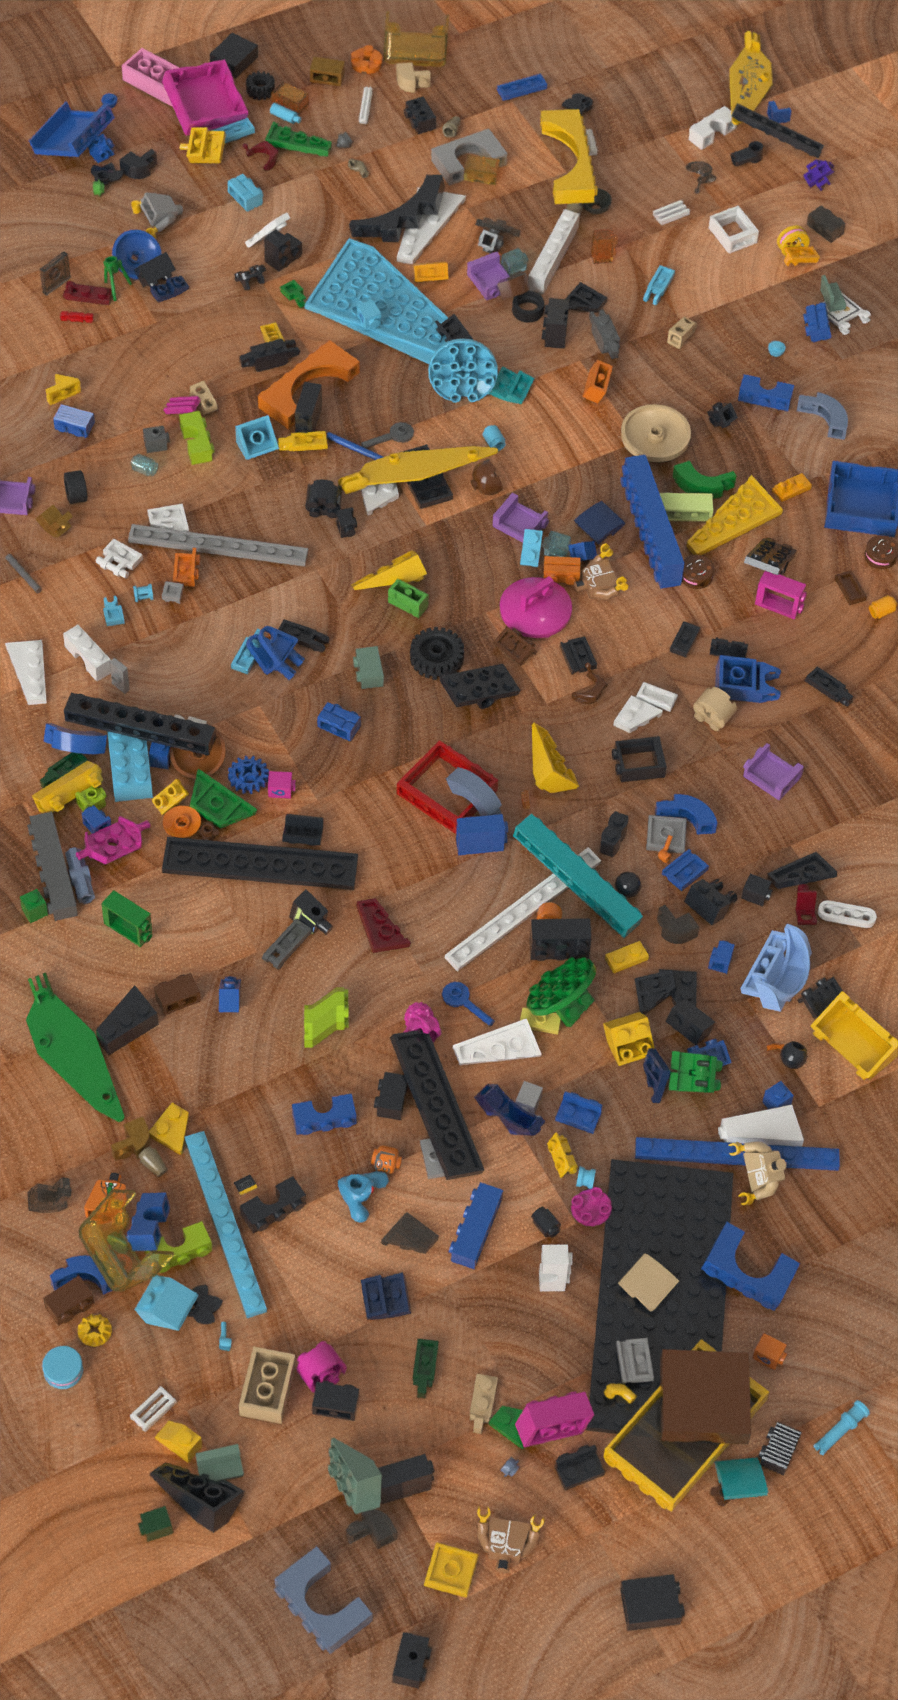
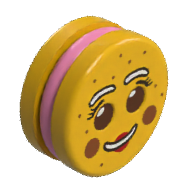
M799 225L787 227L777 238V245L784 256L787 255L784 250L785 247L809 246L810 243L808 234Z

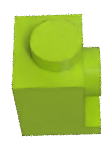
M91 786L80 793L79 791L75 793L76 803L83 812L86 808L93 805L98 810L106 806L105 798L107 795L102 787L98 789Z

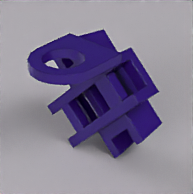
M814 160L806 166L808 172L803 176L810 188L816 184L820 191H822L823 185L826 183L831 185L827 178L834 173V165L831 162Z

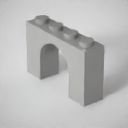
M490 129L432 148L431 161L440 174L443 175L449 186L464 181V168L457 159L461 155H479L492 170L507 165V152Z

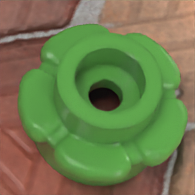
M100 180L93 182L94 195L101 196V193H104V183H101Z

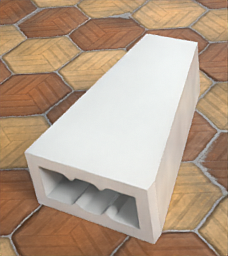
M792 1105L724 1118L721 1121V1126L718 1127L720 1139H724V1142L728 1143L761 1141L767 1145L802 1147L804 1142Z

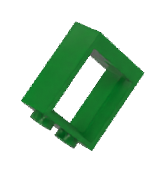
M113 890L101 903L104 924L134 944L142 947L153 936L151 913Z

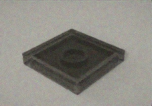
M65 251L40 268L42 293L46 296L71 278L69 256Z

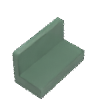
M822 275L820 290L829 312L845 310L846 302L838 283H828L826 276Z
M238 1444L195 1453L199 1476L206 1474L209 1475V1479L218 1482L221 1479L230 1480L244 1476Z

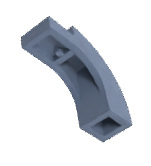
M817 392V397L799 395L798 412L821 416L828 423V437L845 440L848 416L844 407L836 399Z
M458 767L446 778L452 793L469 800L476 807L480 816L502 814L499 809L502 804L497 795L474 773Z

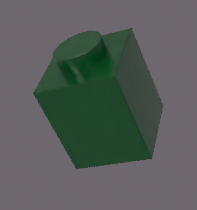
M166 1506L140 1514L141 1522L138 1523L141 1536H146L147 1542L173 1534Z

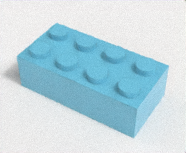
M107 731L115 802L153 798L147 741Z

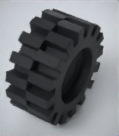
M257 71V73L252 72V75L249 74L246 78L247 95L249 94L250 98L253 96L254 100L256 98L258 100H261V98L266 100V97L271 98V95L273 96L275 92V79H273V75L270 76V73L265 74V71H262V73L260 71Z

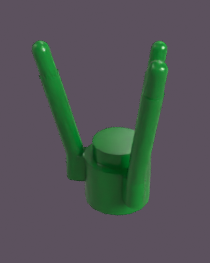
M109 256L103 261L104 282H108L109 273L113 300L116 301L113 274L117 273L120 268L129 285H132V282L122 265V261L118 260L115 256Z

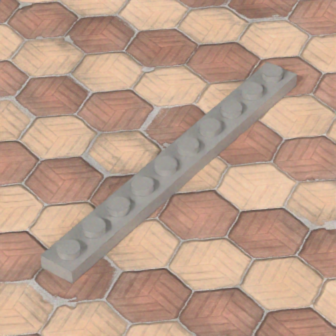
M132 524L128 537L130 543L188 551L196 548L197 552L304 567L308 556V548L136 524Z

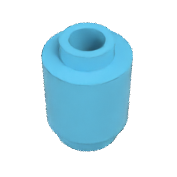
M490 425L484 429L482 435L489 447L497 448L498 451L502 450L506 443L499 428L496 425Z

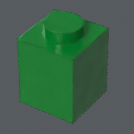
M38 889L20 896L21 908L30 924L48 915L46 902Z

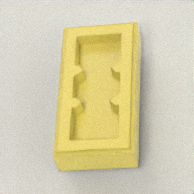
M522 1008L520 1021L527 1018L531 1030L558 1035L561 1019L557 1013L536 1016L528 1008Z

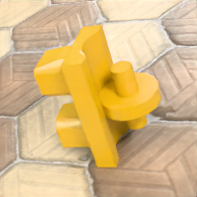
M176 779L155 796L152 802L160 813L165 815L171 808L180 804L189 793L184 789L181 781Z

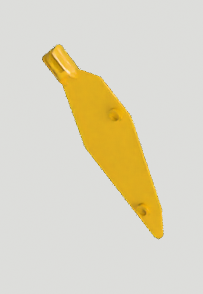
M469 446L393 453L366 463L360 472L340 478L338 484L342 487L345 494H350L362 490L368 485L420 481L497 454L498 449Z

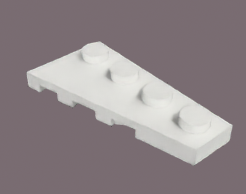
M42 640L5 643L28 705L47 703Z
M527 1018L455 1044L452 1047L459 1065L541 1057L542 1055Z

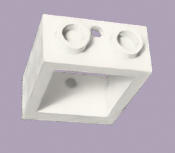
M739 206L710 216L709 229L728 253L757 243L759 231ZM736 222L743 232L729 237L722 226Z

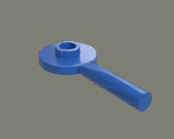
M452 982L444 987L442 998L447 1005L451 1007L465 1006L488 1026L494 1024V1019L469 1000L470 993L465 984Z

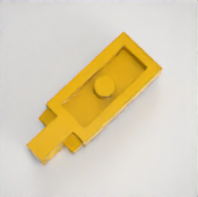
M325 431L291 433V436H287V438L278 439L279 450L304 451L328 449Z

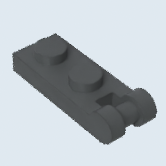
M295 919L266 950L262 960L272 963L273 967L279 970L292 953L312 933L311 928ZM276 952L280 954L278 957L274 956Z

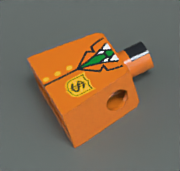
M110 1173L108 1181H96L84 1207L86 1217L121 1224L125 1223L127 1190L126 1185L120 1183V1174Z

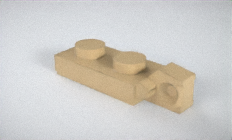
M481 1374L476 1376L469 1414L470 1420L474 1421L473 1433L482 1434L483 1423H489V1420H491L498 1377Z

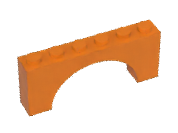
M329 340L321 345L313 354H310L304 361L298 363L295 368L285 373L282 378L274 382L268 389L262 391L258 396V408L287 429H290L295 425V410L297 407L292 398L302 384L314 378L325 376L337 377L349 382L360 373V361Z

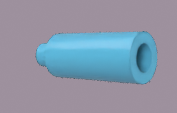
M273 103L270 108L271 114L292 124L295 122L299 124L302 118L298 116L297 112Z

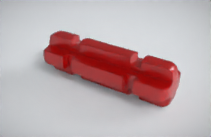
M61 311L60 320L93 323L94 314Z

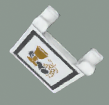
M842 293L846 302L845 310L829 312L827 305L826 308L828 319L839 328L843 335L850 333V330H848L850 324L847 321L859 316L863 323H867L870 321L868 317L871 316V313L860 308Z

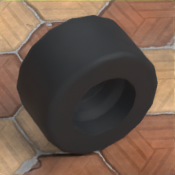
M78 470L64 473V485L69 503L86 502L88 494L83 472Z

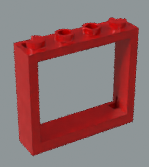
M439 740L397 782L396 794L456 834L457 818L472 817L478 811L476 807L471 803L459 816H456L412 785L439 758L456 769L459 767L474 773L494 793L498 791V779L493 774L483 770L480 765L468 760L465 755L453 750L450 745L447 746Z

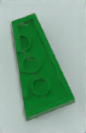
M274 121L265 138V141L274 147L317 154L319 156H328L332 148L331 141L314 135L309 137L302 131L294 132L291 130V127H280Z

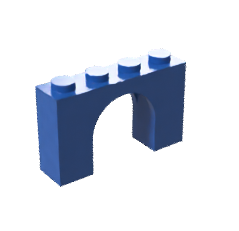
M726 1222L701 1269L709 1276L723 1281L728 1287L742 1292L747 1298H752L761 1303L763 1307L775 1311L781 1303L800 1263L781 1253L768 1276L753 1278L744 1274L737 1266L735 1252L745 1232Z

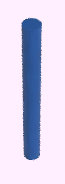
M328 432L326 435L327 439L373 460L384 457L333 433Z

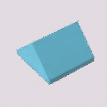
M269 415L235 426L236 443L246 460L279 449Z

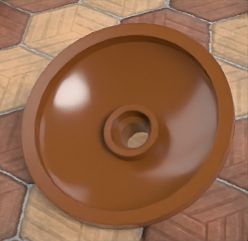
M217 730L216 739L209 756L203 754L201 757H198L195 752L175 747L170 748V759L173 766L180 774L190 779H196L198 769L209 776L214 775L222 767L226 757L225 741Z

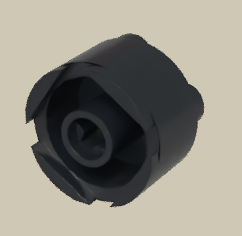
M324 479L315 480L312 485L309 483L305 508L311 517L326 515L329 518H336L335 511L341 510L342 487L339 484L337 487L333 481Z

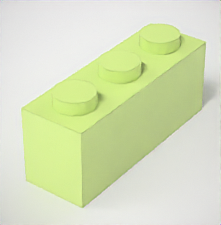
M660 493L669 521H707L713 516L712 494Z

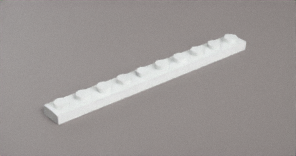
M589 847L578 854L593 869L601 863V860ZM553 873L445 954V959L458 972L536 913L540 905L552 901L569 887Z

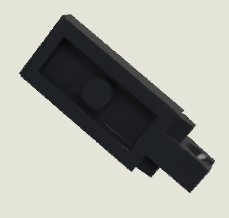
M816 667L805 677V682L833 701H840L841 704L847 707L852 704L854 696L848 693L846 685L821 668Z

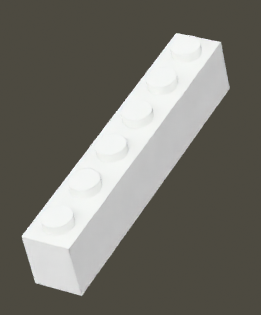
M566 209L563 210L529 274L530 291L542 295L545 293L579 228V213Z

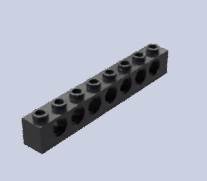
M71 692L64 708V717L67 722L208 756L216 739L215 727L209 724L184 720L172 715L167 716L155 711L122 705L118 702L113 703L101 698L88 697L84 694Z

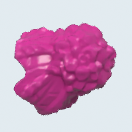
M415 1002L408 1006L404 1017L405 1025L407 1026L404 1032L423 1030L425 1034H430L434 1043L436 1038L441 1035V1029L431 1007L423 1004V1002Z

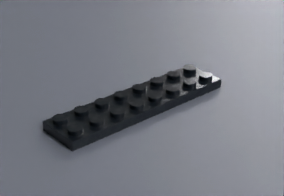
M423 1030L392 1034L390 1037L391 1043L446 1180L482 1174L485 1169L430 1034H425Z

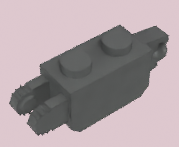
M603 309L599 310L598 317H596L594 312H589L592 335L601 354L609 353L611 359L618 358L620 337L609 314L606 315Z

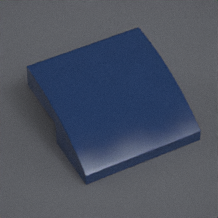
M603 501L591 506L574 520L598 545L610 534L613 536L625 525V522Z
M403 1272L387 1277L377 1275L361 1280L368 1320L411 1314L407 1284Z

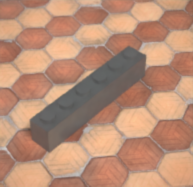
M51 811L29 816L31 824H27L29 836L33 835L34 840H31L33 851L38 852L35 859L37 867L41 866L42 871H39L41 883L45 882L46 887H43L45 899L49 898L50 903H47L49 915L53 914L55 921L78 916L53 813Z

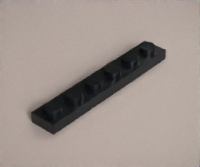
M738 103L736 104L731 115L736 120L742 121L752 128L759 129L766 135H771L781 142L790 144L795 149H800L810 156L819 158L824 147L823 144Z

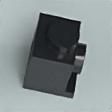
M353 507L336 510V525L340 537L354 536L357 521L354 517Z

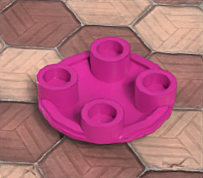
M598 1187L582 1191L572 1198L571 1211L573 1217L577 1222L585 1226L600 1225L611 1215V1200Z

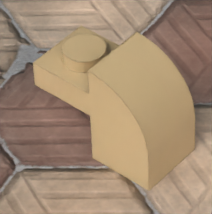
M412 63L396 64L397 83L401 89L407 92H415V88L430 87V70L414 71Z

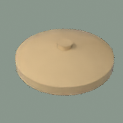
M645 405L634 409L625 417L621 427V439L626 449L634 456L646 454L647 460L651 462H665L679 457L688 448L691 438V428L687 419L677 410L664 405Z

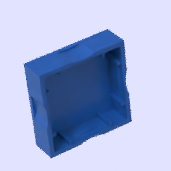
M832 461L824 528L895 537L898 526V469L867 467L854 463Z

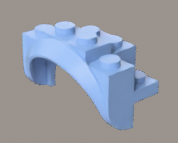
M786 924L784 928L785 933L772 930L740 988L742 994L759 997L763 1008L780 1012L786 1001L790 1002L804 987L809 975L810 956L812 954L807 935L799 928L790 924Z

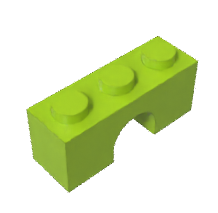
M200 411L180 414L179 420L183 438H195L187 440L191 464L195 465L212 461V454L215 451L213 443H209L211 440L209 430H205L207 427L205 417H201Z
M202 1221L183 1228L185 1242L181 1246L171 1247L165 1242L164 1237H161L157 1251H145L154 1274L166 1272L178 1264L184 1265L191 1259L204 1257L212 1251V1242Z

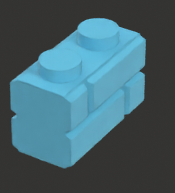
M241 174L227 182L228 193L247 212L253 210L254 207L257 208L262 205L263 192L254 185L251 178Z

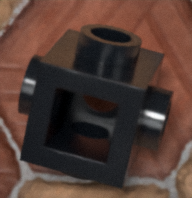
M717 402L712 405V409L707 411L709 421L713 427L725 428L738 418L731 402Z

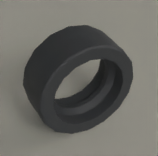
M530 290L514 296L512 302L513 315L516 319L526 323L539 320L544 313V299L537 292ZM523 303H533L538 308L534 310H524L520 308L519 305Z

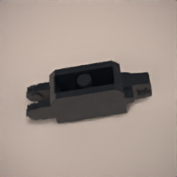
M281 338L251 346L250 352L239 356V362L242 368L254 366L256 371L262 372L286 365L289 358L298 356L301 351L296 347L297 343L295 340L283 341Z

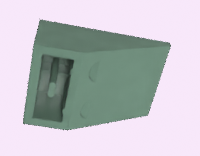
M331 1438V1448L328 1450L330 1457L328 1472L336 1480L338 1490L345 1495L347 1505L352 1507L355 1514L379 1508L382 1474L374 1461L336 1438Z

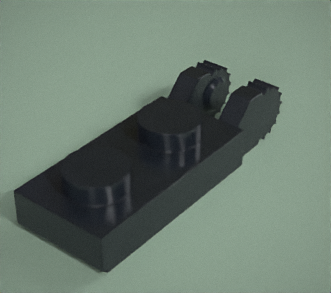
M285 619L278 629L298 639L296 644L308 648L311 647L314 651L324 652L325 646L323 644H327L330 641L329 636L317 632L315 629Z

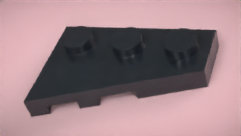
M814 852L767 873V877L777 889L835 878L837 877V871L817 852Z

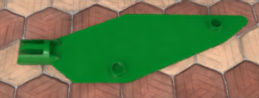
M46 972L42 974L47 988H43L40 977L37 975L35 978L39 990L36 991L32 978H29L28 982L35 1000L28 1013L26 1022L37 1054L95 1110L117 1122H122L125 1116L95 1032L53 993Z

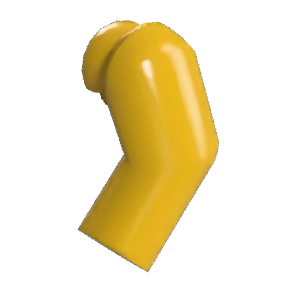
M610 1383L606 1386L607 1389L604 1390V1395L609 1399H613L615 1395H620L631 1404L637 1398V1395L624 1384Z

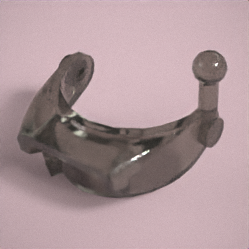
M694 161L686 165L687 171L702 175L697 179L698 185L694 190L696 194H699L701 184L711 183L716 180V176L712 174V167L708 163Z

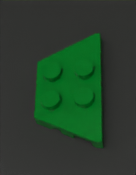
M200 769L197 770L190 807L195 809L199 815L213 822V825L219 829L256 815L258 809Z

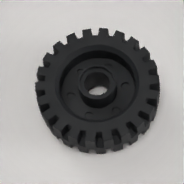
M434 627L433 631L431 628H427L426 632L424 630L420 631V635L416 634L415 639L411 642V665L414 666L416 672L419 670L421 676L425 673V678L429 679L432 676L433 680H436L437 676L441 678L442 675L457 673V670L461 669L464 661V644L462 639L458 638L456 633L452 635V630L450 629L446 632V629L441 627V630H438V627Z

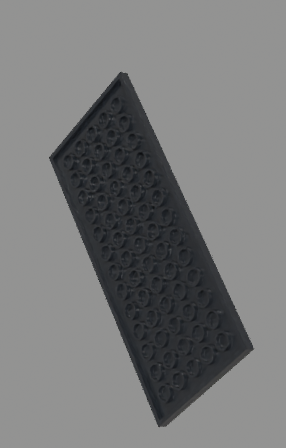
M611 1159L608 1197L611 1200L612 1211L609 1218L605 1221L589 1403L594 1416L587 1425L586 1431L618 1434L661 1386L660 1359L662 1349L692 1350L702 1339L716 1351L722 1352L726 1285L716 1277L709 1276L701 1267L726 1222L730 1223L733 1173ZM645 1253L659 1262L679 1280L675 1287L651 1312L636 1297L632 1298L618 1284ZM647 1338L654 1375L653 1381L626 1382L624 1384L637 1395V1398L631 1404L620 1395H615L613 1399L607 1398L604 1395V1390L607 1389L606 1386L608 1384H622L616 1342ZM663 1398L643 1419L660 1434ZM639 1426L630 1434V1436L653 1438ZM694 1441V1442H691V1443L708 1444V1445H715V1444H716V1442H712V1441Z

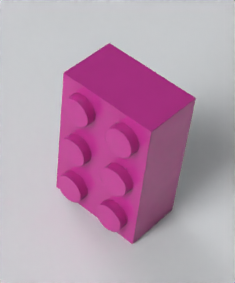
M570 1392L563 1397L552 1396L546 1399V1401L538 1402L535 1400L527 1403L515 1426L523 1446L529 1447L582 1434L593 1418L594 1412L585 1392Z

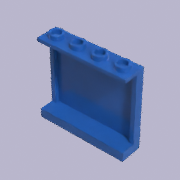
M65 102L34 134L29 142L35 154L79 157L115 117L109 104H103L96 112L71 110L68 103Z

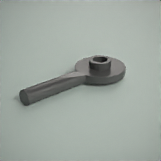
M396 423L390 428V433L361 442V445L364 448H368L392 439L400 443L408 442L413 438L414 430L407 423Z

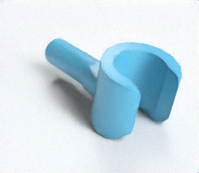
M221 1322L219 1348L230 1351L232 1339L226 1338V1322Z

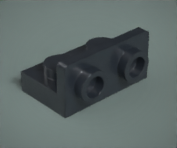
M834 977L829 979L821 978L815 983L816 987L813 989L811 987L801 992L802 997L797 999L799 1003L804 1002L813 1018L819 1017L843 991Z
M585 1445L580 1447L577 1452L572 1454L564 1453L557 1458L555 1470L565 1491L605 1475V1470L596 1453V1445L590 1447Z

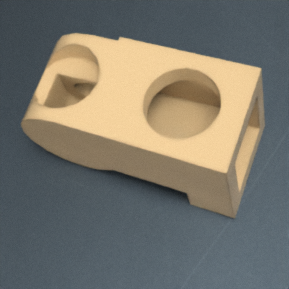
M683 317L669 330L667 343L681 349L684 342L696 330L697 323L689 320L687 317Z
M204 381L190 386V396H198L201 400L198 406L203 415L218 409L217 403Z

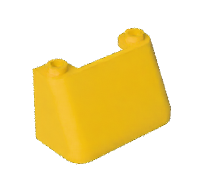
M843 991L810 1026L815 1030L812 1034L820 1041L825 1039L858 1069L855 1073L863 1080L866 1078L871 1080L898 1057V1040L862 1010Z

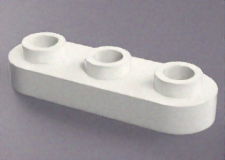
M823 901L818 908L819 917L825 921L870 928L875 924L877 918L875 911L871 908L835 901Z

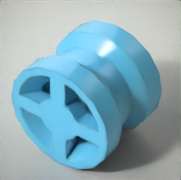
M580 1166L576 1186H587L588 1189H592L596 1169L586 1170Z

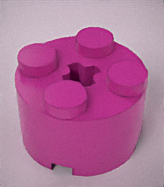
M325 1341L318 1343L308 1353H302L297 1359L299 1362L297 1373L313 1393H315L317 1382L330 1381L337 1384L340 1380L338 1376L341 1372L345 1374L347 1369L346 1364L337 1352Z

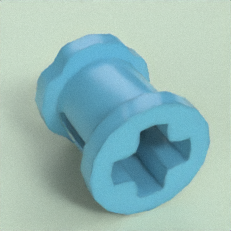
M151 584L143 587L133 586L135 602L149 598L153 600Z

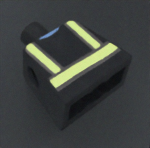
M307 889L293 901L289 918L293 921L298 919L310 927L312 930L311 934H314L319 929L327 935L333 928V925L326 920L328 910Z

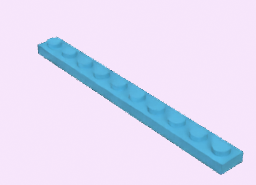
M202 1131L185 1136L186 1146L246 1317L250 1318L266 1313L267 1308L206 1135Z

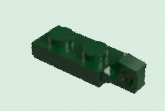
M71 752L47 769L48 771L45 773V776L40 779V786L45 788L89 760L81 753Z
M417 1340L413 1371V1385L418 1386L417 1398L425 1399L427 1387H432L434 1383L439 1341Z

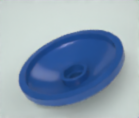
M128 230L122 233L116 239L112 248V256L122 261L129 278L138 279L134 272L135 268L162 254L157 240L142 230Z

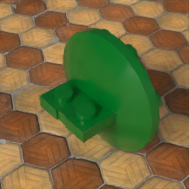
M572 957L553 971H546L542 974L541 980L529 989L530 994L526 1003L527 1008L536 1016L556 1012L565 1026L571 1027L580 1018V1015L595 1001L587 988L595 978L596 966L586 957L580 959Z

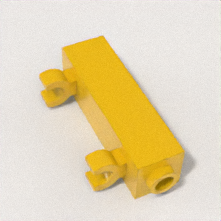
M86 761L33 794L32 797L39 812H59L64 808L65 804L76 798V792L79 791L80 793L91 786L93 788L100 786L103 778L101 776L102 770L98 764Z

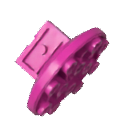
M549 576L547 578L531 577L518 580L506 588L500 599V615L502 620L511 630L515 628L525 637L548 638L564 629L572 614V602L569 594Z

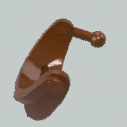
M588 662L585 664L588 670L587 677L596 682V685L587 692H573L571 694L572 698L581 704L597 702L601 697L602 690L608 686L604 679L592 672L591 664Z

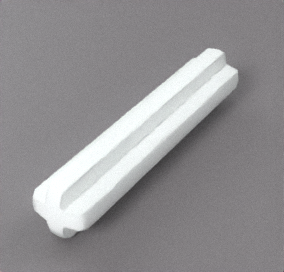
M366 86L364 88L359 116L360 124L368 123L373 93L372 87Z

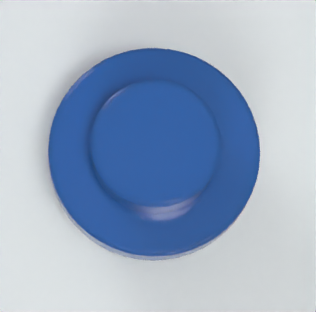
M107 93L102 96L101 101L102 104H109L110 108L116 106L118 99L115 94Z

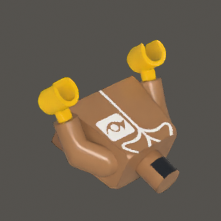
M603 544L600 548L602 553H598L582 570L581 580L575 581L574 587L577 592L586 590L591 599L609 600L613 596H618L620 589L626 591L628 584L625 577L617 579L608 559L604 558L605 556H612L613 550L609 549L608 544Z
M479 1506L477 1514L480 1518L478 1520V1539L483 1550L488 1552L489 1559L497 1560L496 1571L508 1573L510 1563L519 1564L521 1558H526L536 1548L540 1535L539 1528L545 1523V1518H542L541 1524L535 1523L534 1518L536 1514L531 1518V1524L489 1517L490 1508L488 1506V1512L485 1515L480 1514Z

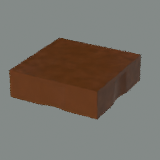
M662 1349L660 1359V1382L663 1396L661 1441H712L727 1444H749L751 1437L749 1353Z

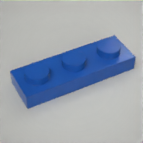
M541 74L497 86V91L503 101L547 89V83Z

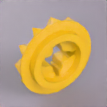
M90 1314V1316L83 1318L82 1322L78 1325L79 1339L85 1345L91 1347L103 1345L109 1340L112 1333V1327L108 1318L101 1316V1314ZM90 1325L93 1326V1327L99 1326V1327H98L99 1333H96V1332L90 1333V1332H91Z

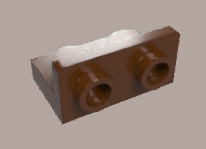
M506 626L493 644L521 666L531 653H537L534 649L535 644L528 638L526 640L522 639V634L517 629L513 628L511 630Z

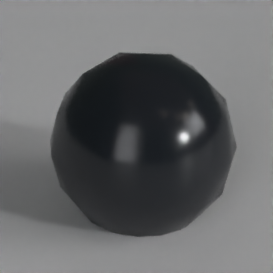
M623 872L615 880L616 891L624 895L625 898L635 897L641 890L640 878L633 872Z
M791 1041L782 1047L780 1057L786 1067L798 1069L807 1062L808 1053L804 1045Z

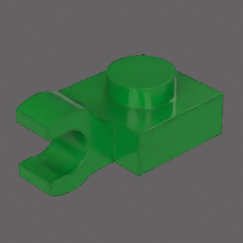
M295 280L280 286V292L289 301L294 299L299 308L305 306L303 300L306 297L303 288Z

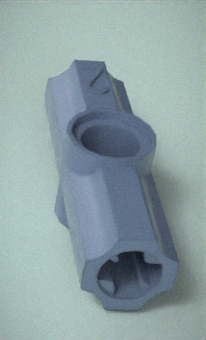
M76 847L70 848L65 852V857L69 867L71 884L75 888L79 903H91L95 899V895L91 885L92 881L88 865L85 864L84 858L78 860L76 857V852L81 851V849Z

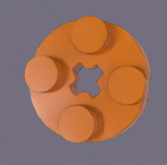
M366 45L364 48L357 49L351 53V66L356 72L361 73V71H364L366 74H372L380 70L382 55L379 51L373 49L371 45Z

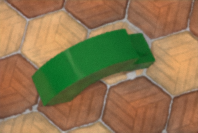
M690 461L674 465L672 477L684 492L712 494L713 499L722 497L724 490H730L735 487L737 476L734 471L714 477L704 476L695 470Z

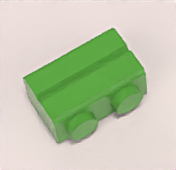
M397 579L388 590V602L409 614L411 613L417 618H420L428 608L429 594L400 579Z

